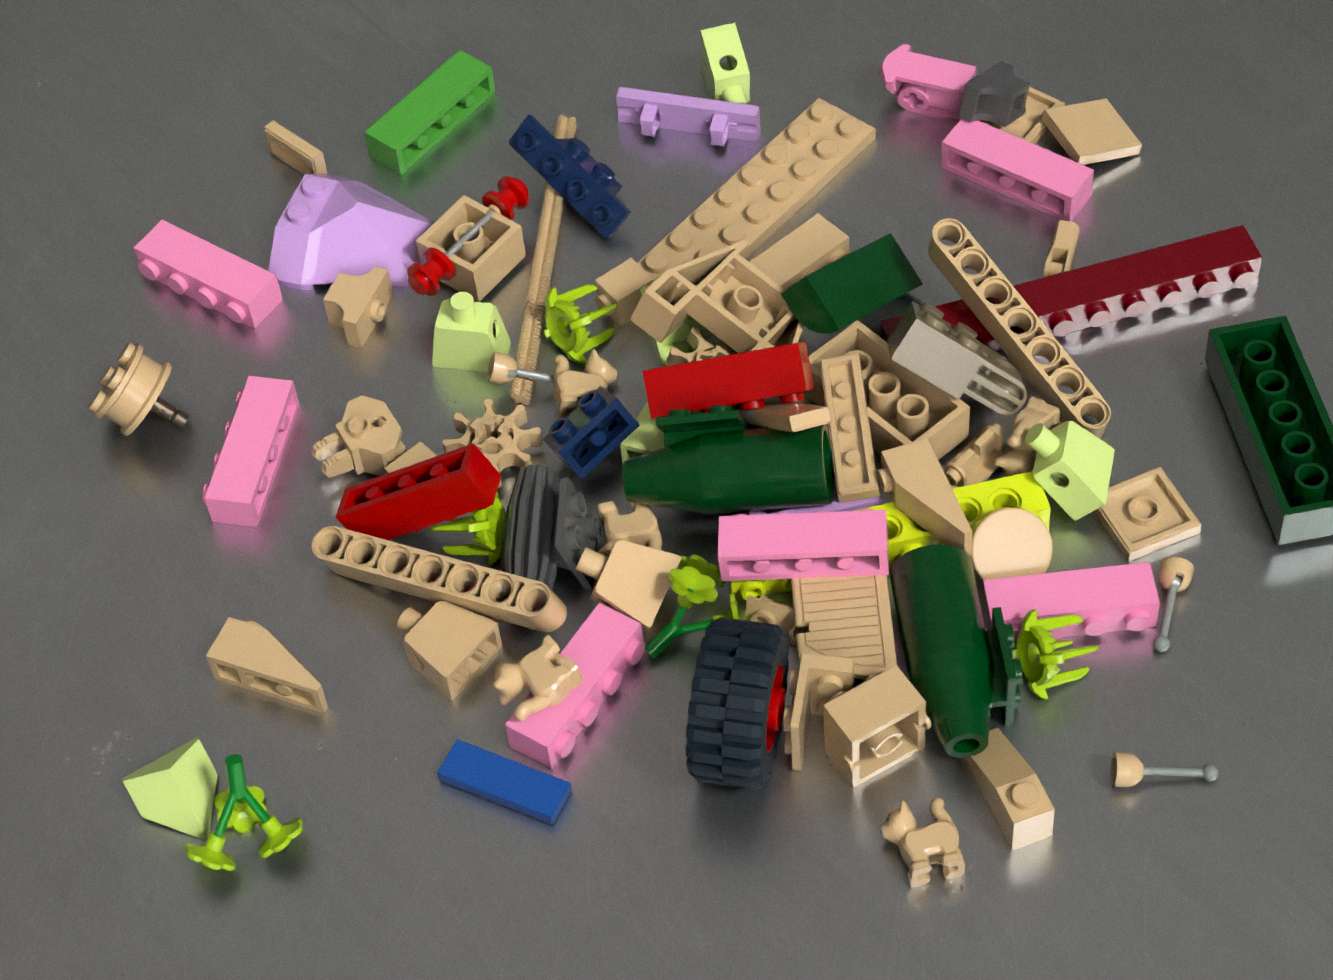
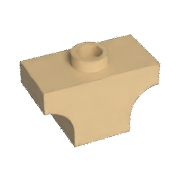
M374 266L368 273L358 276L339 272L323 298L329 324L344 329L348 345L362 349L376 323L384 318L387 305L394 295L388 269Z

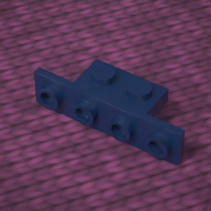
M527 115L510 138L509 145L604 238H612L631 213L616 197L623 186L614 179L615 173L604 163L597 162L589 154V147L577 138L556 139L532 115Z

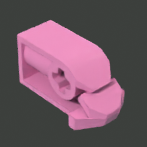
M903 44L889 53L879 70L884 88L894 94L898 104L904 109L956 123L961 120L958 116L965 85L977 76L976 66L911 52V45Z

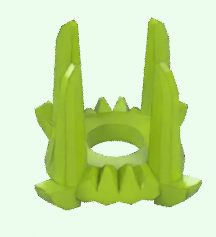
M584 285L558 295L556 287L549 289L545 299L546 314L544 318L546 328L542 330L544 338L550 337L556 347L565 352L566 356L577 364L586 363L587 361L583 354L610 339L614 333V328L612 327L589 338L590 331H586L585 326L614 310L617 304L580 314L578 312L580 307L574 306L575 303L572 302L597 290V287L594 285ZM569 327H571V334L567 331Z
M498 492L496 493L493 505L483 510L470 512L473 516L453 519L450 521L451 524L430 527V530L437 532H474L475 536L472 540L476 542L475 544L444 546L442 549L445 553L459 556H489L488 565H492L500 559L506 512L502 501L499 499Z
M1031 609L1022 620L1021 629L1017 635V642L1015 648L1011 649L1013 659H1020L1022 672L1029 681L1027 684L1030 691L1039 698L1049 699L1046 689L1081 679L1089 671L1088 667L1059 672L1060 668L1057 667V664H1062L1067 659L1092 653L1099 649V645L1055 651L1057 648L1073 644V640L1057 641L1056 638L1051 637L1053 633L1047 630L1082 623L1083 619L1073 614L1037 618L1038 610Z

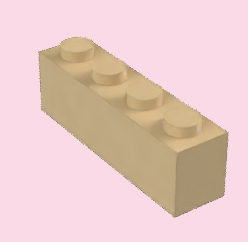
M818 213L749 262L787 290L805 276L850 254L849 236Z

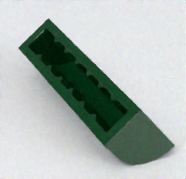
M890 233L812 272L781 295L794 316L803 326L816 333L829 334L844 328L918 288L923 283Z

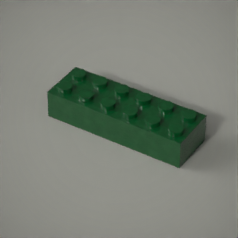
M1286 315L1209 329L1205 362L1278 545L1333 535V424Z

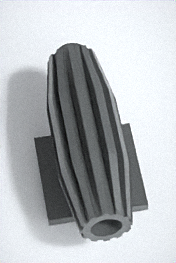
M530 464L527 467H522L520 472L518 471L505 515L501 571L540 581L552 590L558 567L571 570L585 590L593 589L594 578L575 569L585 547L596 551L597 539L601 537V524L596 514L593 515L586 505L582 492L576 490L568 477L560 478L559 489L557 473L548 466ZM546 603L541 605L537 611L541 610Z

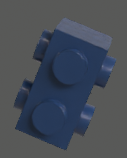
M599 386L596 390L587 392L579 400L578 407L567 417H562L555 421L550 427L549 433L542 440L567 468L582 479L640 425L614 395Z

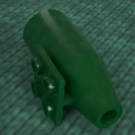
M725 405L709 407L708 413L692 414V411L687 409L668 411V417L656 418V426L664 433V447L626 460L623 463V487L627 501L712 515L828 505L833 503L834 498L833 460L826 424L797 432L771 428L751 429L737 410L732 411L731 406Z
M943 544L919 547L899 557L892 565L889 573L909 681L926 701V715L945 752L957 758L974 756L984 751L988 746L991 708L1001 706L1005 726H1013L1014 709L1021 708L1019 685L1023 684V675L1020 659L1012 658L1011 649L1015 648L1013 626L1011 623L1004 624L1001 607L992 608L991 630L986 629L971 557L961 548Z

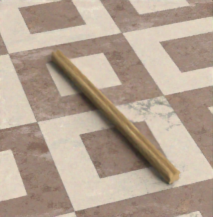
M560 115L557 118L554 137L556 139L575 138V130L577 129V124H575L576 118ZM546 182L547 185L545 186L534 260L532 261L529 288L527 289L526 306L524 307V317L522 318L521 335L519 336V346L517 347V357L515 358L518 368L535 371L537 366L536 360L539 355L538 349L540 348L541 331L543 330L544 313L546 312L545 299L549 291V284H551L553 260L555 259L554 253L556 252L557 236L559 235L558 229H560L561 212L563 211V202L565 201L548 182ZM516 376L512 380L509 396L512 397L510 400L514 404L521 402L526 406L531 403L529 401L532 396V386L534 385L532 382H534V379Z

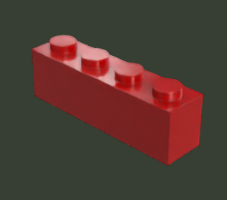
M806 341L642 371L651 419L668 417V411L677 409L702 410V413H708L709 407L737 403L741 404V410L765 406V398L779 396L780 403L803 400V392L814 389Z
M473 443L345 488L335 518L348 530L390 541L393 538L411 532H418L437 523L451 521L458 516L476 510H483L493 505L501 474Z

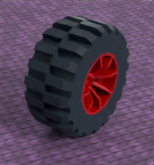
M720 617L710 622V625L707 626L695 664L696 669L691 685L688 724L686 726V766L689 770L688 773L697 781L753 790L767 783L773 768V761L776 757L778 740L780 739L785 709V696L787 693V674L789 671L788 634L779 625Z

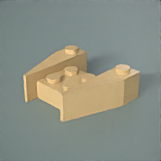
M745 239L666 270L644 291L630 319L655 340L662 343L690 315L738 353L797 343L804 327L794 316L781 295L786 290L742 257L749 245V242Z

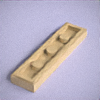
M859 353L821 359L819 363L825 406L828 407L831 419L828 422L839 501L844 503L880 496V490L876 474L877 470Z
M779 400L765 402L763 407L748 410L737 409L750 426L789 432L828 424L831 421L827 406L795 402L780 403Z

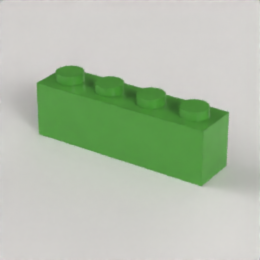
M459 50L364 132L369 157L399 175L405 173L496 92L492 67Z

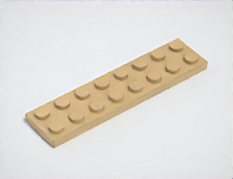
M818 98L640 259L637 264L655 281L668 269L744 239L749 242V245L742 257L747 259L876 139V128Z

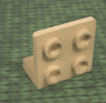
M802 653L800 669H792L789 693L793 696L791 706L786 705L783 731H786L785 754L792 755L793 770H802L810 715H820L823 717V705L832 696L855 688L854 658Z

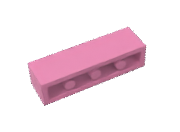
M961 118L942 141L941 168L1060 220L1072 221L1092 196L1094 169L992 127L985 122L978 120L969 122Z
M161 220L134 247L138 269L146 278L157 280L169 286L177 294H186L196 299L205 308H214L226 314L229 319L236 323L242 322L256 329L283 300L275 274L164 220Z
M248 376L244 390L238 392L234 418L227 422L222 451H217L214 458V473L211 481L206 482L203 488L202 501L208 508L212 522L258 527L300 406L293 380Z
M861 509L858 511L779 512L764 515L736 514L734 516H719L718 562L721 580L743 581L889 575L886 510Z
M1150 562L983 580L982 606L987 630H991L992 608L1001 607L1004 624L1011 623L1013 626L1015 644L1021 629L1022 620L1031 609L1038 610L1037 618L1073 614L1083 619L1082 623L1047 630L1053 633L1051 637L1056 638V640L1067 636L1085 634L1098 636L1106 632L1122 630L1141 631L1149 627H1157L1160 601Z
M599 602L560 653L563 659L569 656L578 666L583 684L571 690L561 703L531 714L524 721L516 720L513 714L505 724L509 747L551 770L561 757H567L572 751L576 737L583 727H588L594 722L601 703L608 695L611 696L618 690L622 676L629 666L637 664L645 650L641 623ZM532 692L528 694L524 701L534 697Z

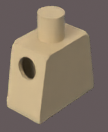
M617 539L608 557L585 547L575 570L597 579L589 597L597 604L600 602L640 622L642 632L645 635L651 628L671 583L668 575L671 569L678 567L682 557Z
M444 600L436 602L425 615H422L413 608H407L400 615L397 622L398 629L406 633L403 643L407 659L411 665L450 700H453L502 647L497 622Z

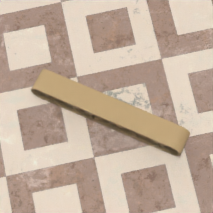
M953 218L939 220L932 229L928 246V255L932 262L1045 403L1058 407L1060 410L1059 421L1061 423L1073 421L1101 439L1111 417V409L1106 400L967 228L959 220ZM940 240H950L955 245L947 246L942 244ZM971 268L979 274L970 275L964 272L963 269ZM994 297L1002 303L992 304L986 298ZM1013 326L1020 327V328H1022L1026 333H1024V334L1014 333V332L1010 329V327H1013ZM1033 357H1045L1050 363L1041 364ZM1067 386L1071 388L1074 393H1062L1057 387ZM1082 416L1094 417L1098 424H1088L1082 419Z
M337 526L322 528L316 533L311 544L314 555L334 573L433 602L444 600L474 613L540 632L555 631L566 620L567 610L565 604L546 584L540 581ZM546 603L541 610L537 611L541 605Z

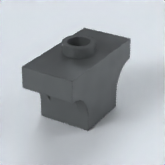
M1001 61L965 85L958 117L969 122L976 120L991 121L1006 127L1023 115L1030 83L1016 77L1012 73L1014 66Z

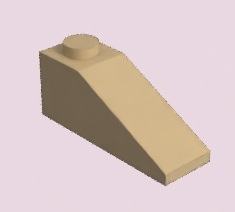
M928 438L881 451V469L876 471L881 491L883 493L889 492L897 509L945 545L961 548L971 556L972 529Z
M228 617L206 655L214 679L325 714L328 705L322 685L259 623L252 620L241 621Z
M999 728L989 730L987 748L977 755L965 757V760L1011 850L1051 837L1053 834L1055 808L1037 774Z

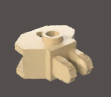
M361 395L347 402L342 421L335 424L336 432L315 442L312 445L311 451L314 458L318 461H323L321 470L328 478H333L339 474L342 475L354 469L357 475L367 472L382 476L385 475L384 468L404 454L406 447L400 440L402 429L386 403Z

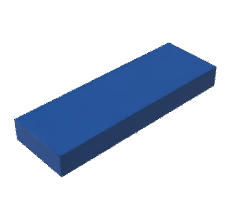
M458 739L437 772L438 779L441 782L551 825L554 824L572 792L571 783Z

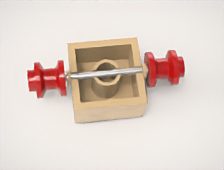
M509 176L502 177L497 183L498 192L488 191L482 197V204L463 195L416 240L420 264L413 263L407 269L408 283L415 292L420 295L434 296L440 290L438 281H441L459 292L470 293L475 301L480 302L526 256L522 227L512 221L514 218L513 208L524 209L530 202L528 188L520 179Z

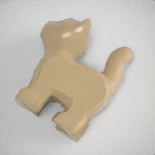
M595 349L589 355L584 373L569 371V361L564 355H558L555 358L557 367L554 371V398L559 408V419L567 417L574 408H577L579 400L587 392L596 390L599 386L608 391L607 386L616 380V368L612 367L606 359L599 357Z
M1031 397L1027 401L1025 408L1016 415L1012 426V434L1007 439V443L1013 447V451L997 458L995 461V465L1002 467L1007 476L1033 471L1037 452L1025 442L1026 434L1038 423H1042L1048 429L1051 425L1059 423L1060 410L1058 407L1047 404L1044 400Z
M613 501L598 504L597 515L602 528H604L603 536L605 539V544L598 553L608 557L617 539L661 550L662 537L657 518L651 511V506L629 502L633 510L627 514H619Z
M549 634L543 638L542 645L538 649L526 654L520 662L500 663L495 668V676L492 683L500 695L502 705L508 704L524 687H528L534 696L523 701L516 708L514 716L518 721H524L529 715L540 712L547 707L556 706L565 699L571 690L583 684L578 666L569 656L563 659L558 652L560 651L558 644Z
M938 797L932 799L929 809L936 822L922 828H917L916 819L904 800H901L899 808L890 812L886 821L880 825L882 838L899 847L900 854L909 869L908 881L911 888L929 883L930 877L928 872L932 870V864L944 866L943 873L946 879L963 876L965 873V863L959 849L958 830L949 813L944 809V801Z

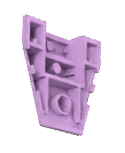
M305 174L275 226L268 271L277 276L279 285L300 290H314V285L333 284L339 272L358 276L368 273L376 266L388 269L392 287L410 286L407 269L413 263L420 264L416 240L435 222L358 180L330 174Z

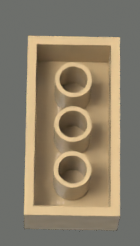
M855 321L809 356L814 389L805 391L803 394L817 405L825 406L819 360L859 353L873 449L881 455V451L928 438L939 460L969 437L970 406L961 399L955 398L891 360L887 342L860 321Z

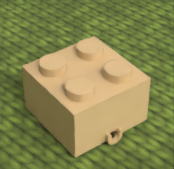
M897 665L884 672L878 671L873 673L864 683L848 692L842 691L835 694L823 705L825 752L852 788L857 787L925 748V729L931 728V722L926 715V701Z

